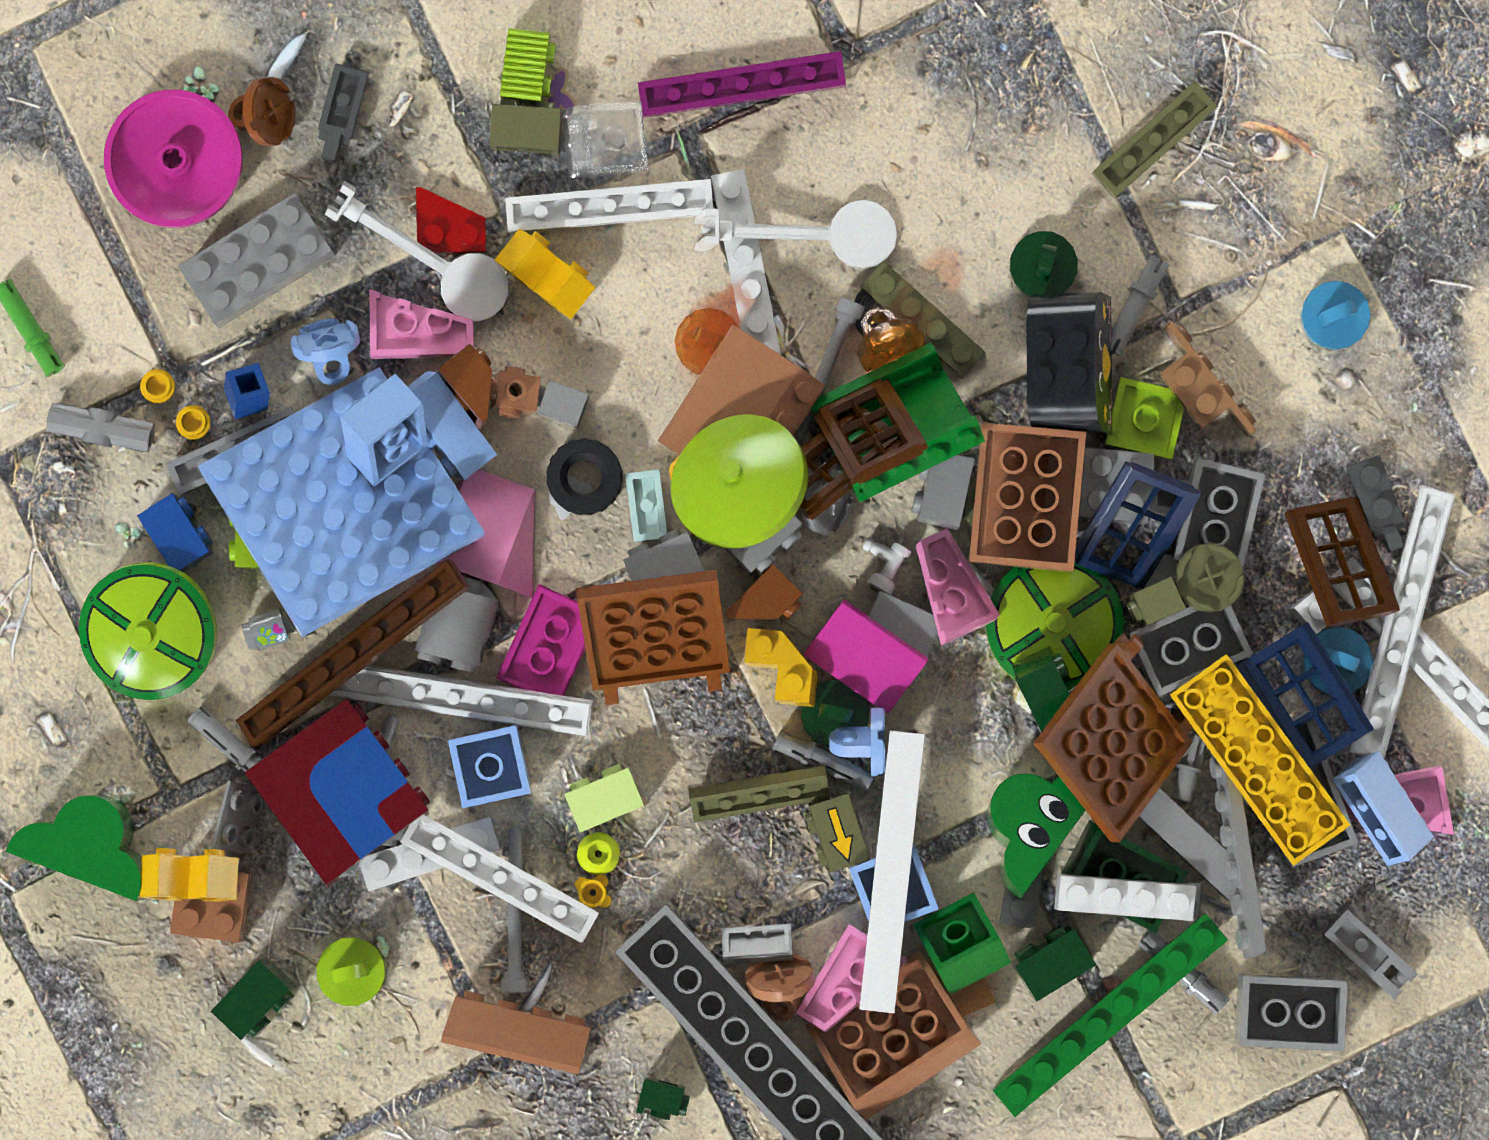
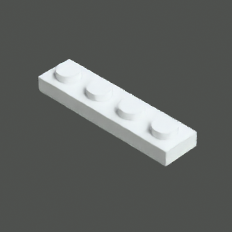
M491 816L450 829L489 852L501 849ZM404 844L368 855L360 860L359 863L368 892L444 868V866Z
M1058 874L1054 909L1193 921L1196 886Z

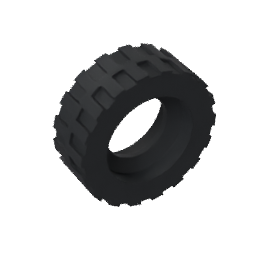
M581 438L580 440L569 441L557 449V452L550 459L549 466H547L546 481L550 494L558 505L576 515L589 516L606 510L609 505L614 503L622 488L623 474L618 458L608 446L597 440ZM581 460L594 462L600 468L602 474L599 487L589 494L575 492L568 483L567 477L570 467Z

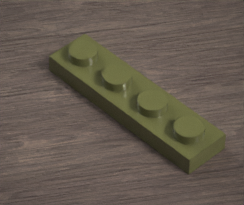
M1196 81L1193 82L1091 174L1115 199L1216 110L1218 106Z
M883 261L860 286L862 290L924 345L931 342L939 358L962 379L986 353L886 262Z
M825 765L688 789L694 822L830 799Z

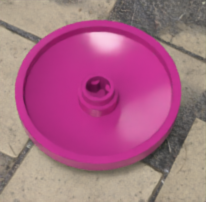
M162 90L137 99L117 117L106 139L104 169L113 194L132 215L158 227L185 228L210 219L230 201L241 178L243 150L233 123L215 103L189 91Z

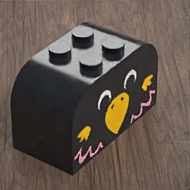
M1102 292L1031 295L1026 317L1027 407L1031 427L1086 432V435H1113L1111 297Z

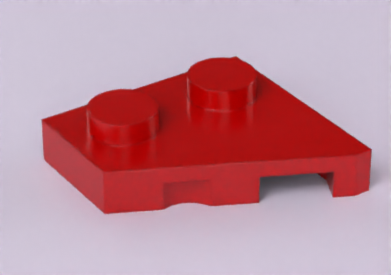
M416 187L418 243L435 254L487 253L485 217L422 187Z

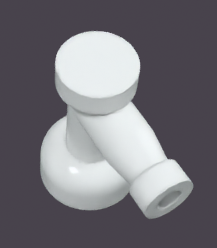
M868 537L863 549L868 552L871 551L878 558L886 561V564L881 573H873L867 583L891 596L895 590V583L892 579L904 558H909L912 552L898 543L894 542L891 548Z

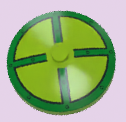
M138 562L112 571L93 587L81 610L79 639L89 666L106 685L128 697L142 700H158L181 693L195 683L206 671L216 649L217 622L208 597L192 578L180 570L165 564Z
M1074 562L1073 572L1014 567L1000 580L990 597L1000 616L995 621L985 625L988 645L995 660L1014 680L1013 663L1050 646L1054 655L1061 653L1069 670L1068 673L1071 680L1067 682L1070 686L1074 683L1077 685L1108 644H1114L1117 638L1123 634L1124 617L1120 599L1110 581L1103 574L1077 565Z

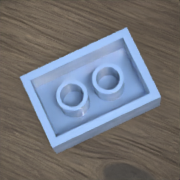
M396 374L387 380L382 379L371 388L367 396L360 401H352L345 407L340 416L347 456L374 487L428 445L423 404Z

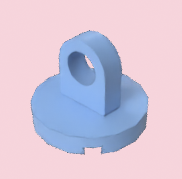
M328 318L309 323L299 329L300 335H293L291 337L293 355L298 360L312 362L313 369L322 383L337 385L343 382L350 371L347 354L356 349L360 343L357 325L350 320H346V324L339 323L338 319ZM332 360L340 362L337 371L333 373L323 372V367L327 362Z
M871 708V727H840L834 729L829 735L830 752L839 757H871V776H883L885 774V709Z

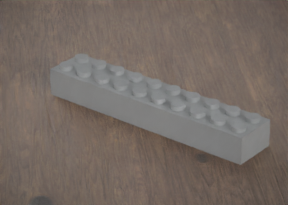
M665 904L615 951L621 960L787 1140H884L668 904Z

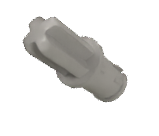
M1189 733L1188 736L1193 743L1181 758L1180 764L1176 765V768L1179 769L1171 798L1192 804L1198 775L1203 774V770L1200 767L1206 745L1198 734Z

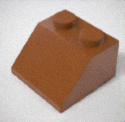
M468 344L437 369V373L479 431L482 432L488 419L492 369L489 367L491 361L480 348L475 350L471 344Z
M772 565L724 613V616L729 621H778L782 616L788 620L802 606L799 599L803 593Z

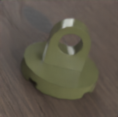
M1207 543L1196 545L1183 554L1177 563L1174 580L1184 603L1194 610L1209 613L1222 611L1235 603L1242 593L1245 576L1240 560L1234 552L1223 545Z

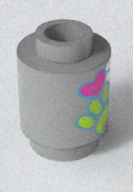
M281 608L248 618L249 622L241 624L250 650L258 648L261 651L291 641L290 633L295 632L292 620L287 613L283 614Z

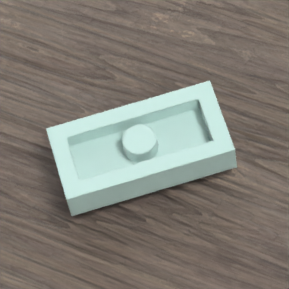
M660 470L626 473L634 543L659 540V537L668 533Z

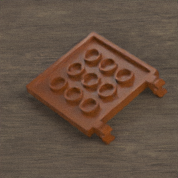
M717 570L576 588L593 691L603 690L606 705L619 704L618 687L706 676L708 692L722 690L720 674L730 673Z
M1122 634L1114 644H1108L1033 743L1110 842H1120L1193 743L1188 736L1193 727L1182 711L1178 708L1171 714L1131 662L1144 645L1137 634H1133L1129 640L1125 634Z

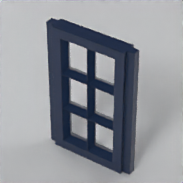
M1125 461L1076 544V564L1133 587L1144 589L1201 496V491L1195 489L1192 485L1137 463ZM1137 479L1154 486L1142 507L1125 501ZM1160 489L1178 495L1166 516L1148 510ZM1121 507L1138 513L1126 535L1109 529L1110 524ZM1144 516L1161 522L1149 544L1132 538ZM1104 534L1121 541L1110 561L1092 555ZM1127 544L1145 550L1133 571L1116 564Z
M1309 622L1236 665L1309 768H1312L1374 730ZM1296 643L1300 645L1313 666L1297 677L1282 654L1283 651ZM1276 656L1290 681L1274 690L1261 670L1260 665ZM1317 673L1332 698L1315 708L1301 683ZM1293 687L1296 688L1310 711L1295 721L1292 720L1279 699L1280 695ZM1334 705H1337L1351 728L1336 738L1333 737L1320 716L1321 713ZM1314 718L1328 743L1312 752L1298 727Z

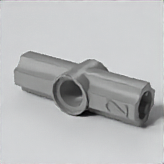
M53 402L46 421L47 432L80 438L83 442L112 448L114 445L139 452L149 453L155 434L154 423L121 417L118 413L91 407L87 410Z

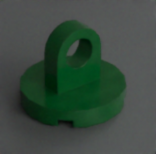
M1037 231L1026 235L1016 244L1010 257L1009 272L1017 288L1029 297L1033 294L1064 293L1071 287L1077 275L1078 258L1073 246L1063 236L1051 231Z
M828 680L817 684L815 707L802 706L801 720L806 733L815 742L829 747V735L834 729L840 727H867L870 708L867 700L839 680Z

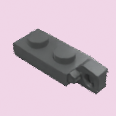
M335 63L318 126L320 131L318 139L325 141L321 155L324 160L337 162L341 145L349 147L357 124L370 74L369 71Z
M1380 455L1347 466L1346 470L1355 495L1358 497L1374 538L1382 536L1388 553L1403 548L1404 546L1398 531L1405 528L1402 521L1403 517Z

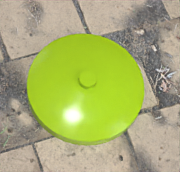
M743 414L718 420L701 430L690 440L675 464L671 480V498L676 514L695 537L709 545L736 549L761 543L783 529L798 511L804 499L808 483L806 458L793 435L784 426L770 418Z

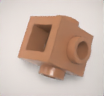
M505 367V371H499L495 374L494 379H491L490 409L499 410V416L508 418H519L520 413L533 414L537 411L541 377L525 375V369ZM509 389L514 391L515 396L511 395Z

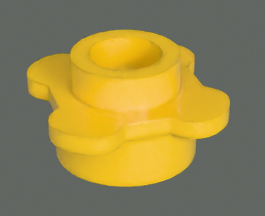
M602 874L590 879L579 877L574 884L578 890V902L589 908L597 906L601 908L608 907L611 903V897L607 895L606 888L609 882L608 878ZM594 889L596 891V895H590V890Z

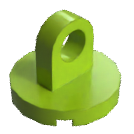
M344 937L329 944L321 953L316 966L317 981L322 992L331 1001L344 1006H358L371 1000L381 990L386 977L385 961L380 950L369 941L359 937Z

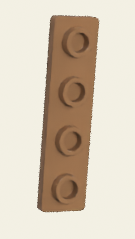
M1171 321L1163 329L1184 356L1160 373L1159 376L1200 429L1227 411L1247 437L1256 431L1253 426L1256 420L1245 406L1239 408L1231 397L1235 394L1232 388L1224 379L1219 381L1210 371L1214 367L1208 357L1202 351L1197 354L1189 344L1192 341V337L1181 324L1176 327Z

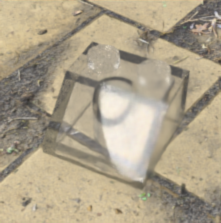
M641 102L582 104L562 110L569 179L605 177L648 171Z

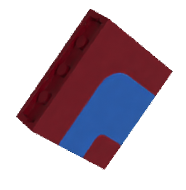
M347 699L244 772L328 888L339 881L338 877L415 820L422 815L428 816L430 814L426 807L430 800L419 786L415 789L411 787L406 780L410 773L399 758L392 761L385 751L390 746L378 730L372 734L365 724L369 720L367 714L358 703L352 706Z

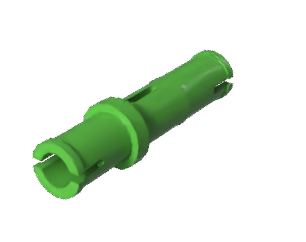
M12 279L1 282L0 302L26 342L24 346L28 353L32 352L46 377L52 376V373L55 375L65 367V364L62 363L49 342L51 340L50 335L42 331L14 286Z

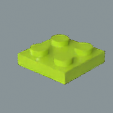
M1120 377L1112 408L1113 435H1106L1104 445L1133 452L1154 454V457L1172 460L1184 407L1170 388Z

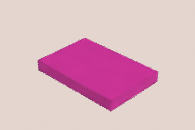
M538 584L496 679L519 689L564 696L585 651L578 602Z
M845 599L841 601L803 654L878 708L885 709L887 714H889L928 661V657Z

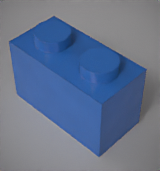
M171 493L138 514L137 517L168 566L184 572L213 554L209 547L213 541L203 526L197 528L192 521L191 516L195 513L186 498L183 496L178 499L177 495Z

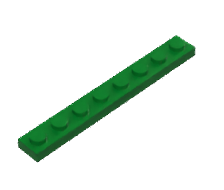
M1205 912L995 1086L992 1091L1012 1115L1016 1117L1226 943L1228 938Z

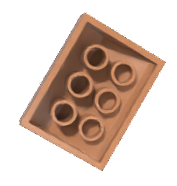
M732 325L663 431L658 442L680 456L690 440L701 430L718 420L743 414L770 418L784 426L794 436L826 385L743 330Z
M982 423L981 431L985 442L981 443L979 448L969 562L1073 572L1086 432Z
M921 950L908 957L909 962L899 969L895 1013L860 1010L859 1004L828 1032L822 1031L811 1023L805 1025L851 1105L865 1120L981 1045L967 1019L952 996L949 995L946 987Z
M465 990L464 996H455L442 1034V1043L574 1074H579L581 1071L592 1026L585 1025L586 1018L566 1014L565 1020L551 1017L552 1010L532 1006L531 1012L517 1009L518 1002L498 998L497 1004L484 1001V994Z

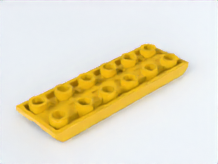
M1227 654L1170 694L1171 698L1293 866L1350 826L1341 810Z

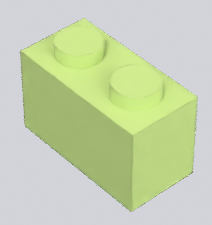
M617 764L601 771L602 779L590 783L588 777L569 784L571 791L564 795L580 832L645 806L629 767L622 770L621 765Z

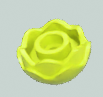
M595 832L589 834L578 845V863L589 874L596 876L604 875L614 870L619 862V845L607 833ZM597 850L602 853L600 857L595 856Z

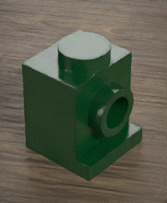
M645 1076L636 1113L643 1114L644 1108L651 1109V1116L670 1120L671 1115L685 1116L690 1096L683 1095L685 1086Z

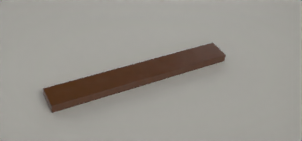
M446 559L236 719L251 747L259 749L470 589L454 561Z

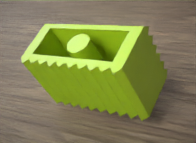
M508 28L500 90L501 100L511 99L525 104H535V102H543V97H550L552 77L546 76L547 63H554L556 43L550 42V33Z

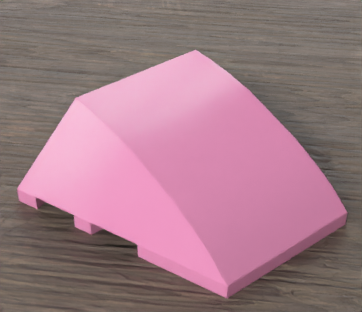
M478 469L466 480L460 479L455 486L483 528L484 537L435 564L440 565L446 559H452L461 573L532 598L535 489Z

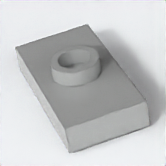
M791 924L722 928L724 965L793 960Z

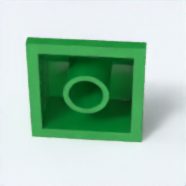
M974 892L913 924L949 995L1011 963L998 934Z

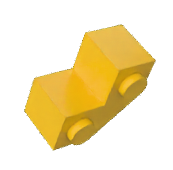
M519 228L494 261L521 284L538 294L552 308L571 320L596 288L586 279L589 272L575 261L568 265L547 249L551 243L536 231L529 235Z
M748 628L744 663L750 667L778 669L775 700L780 704L815 707L818 672L790 637L783 631Z
M156 848L155 854L142 855L139 897L171 901H183V899H200L211 902L237 900L239 858L225 856V850L205 849L204 855L189 857L177 855V849Z

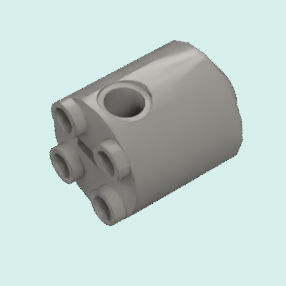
M464 577L470 589L422 624L414 650L419 652L418 659L441 665L442 659L445 658L452 660V668L475 673L476 667L481 668L484 649L491 633L499 601L483 582Z

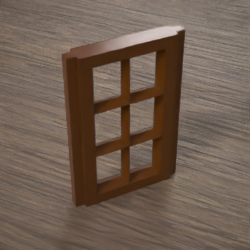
M879 379L818 409L819 412L813 415L852 485L857 482L862 484L922 455V451L928 449L926 441L888 379L884 381ZM878 399L882 407L864 415L860 407ZM854 410L859 419L841 427L837 418ZM888 417L893 426L876 434L871 425ZM865 428L869 438L852 446L847 436ZM900 436L904 445L887 453L882 444ZM876 447L880 456L863 464L858 455Z
M862 406L860 407L861 410L863 411L864 415H867V414L870 413V412H869L868 410H866L864 407H862ZM854 410L837 418L841 427L859 419ZM881 420L871 425L876 434L890 428ZM822 431L801 447L806 458L807 467L814 471L808 476L807 489L821 478L829 483L810 499L804 498L798 509L801 514L811 520L853 489L845 471L835 479L828 474V472L840 464L836 455L820 467L812 462L830 448ZM865 431L851 442L852 446L869 438V435ZM897 436L882 445L888 453L904 445L900 436ZM875 447L863 457L861 455L858 456L862 463L865 464L879 457L880 454Z
M1358 497L1298 507L1284 513L1326 627L1387 616L1400 610ZM1344 513L1353 538L1338 541L1329 515ZM1322 517L1331 543L1316 545L1307 520ZM1356 545L1365 571L1351 574L1341 548ZM1334 549L1343 576L1328 578L1319 552ZM1369 579L1377 604L1362 605L1354 584L1355 580ZM1346 582L1355 608L1341 611L1331 585Z

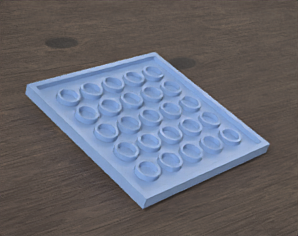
M380 367L198 465L202 476L301 637L306 636L484 537L483 528L428 445L375 487L349 460L340 416L345 407L352 401H360L367 396L371 388L382 379L387 380Z

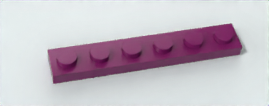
M841 51L637 82L643 118L846 87Z

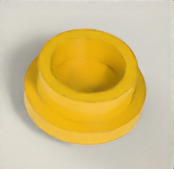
M150 370L141 380V393L152 403H164L173 396L175 381L165 370Z
M186 406L180 410L176 417L177 430L187 439H200L210 429V416L200 406Z

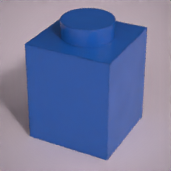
M259 363L225 373L224 392L235 419L268 410L270 392Z

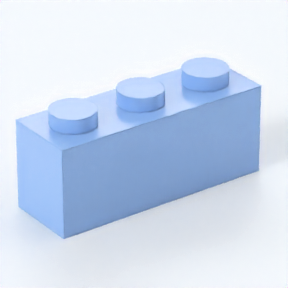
M426 371L407 386L423 404L428 446L431 450L434 449L441 458L440 463L450 478L454 476L457 479L466 480L497 455L437 372Z
M1379 751L1357 757L1333 779L1334 784L1387 866L1411 860L1434 838L1425 820L1420 816L1409 799L1407 792L1402 788L1387 761L1383 759Z

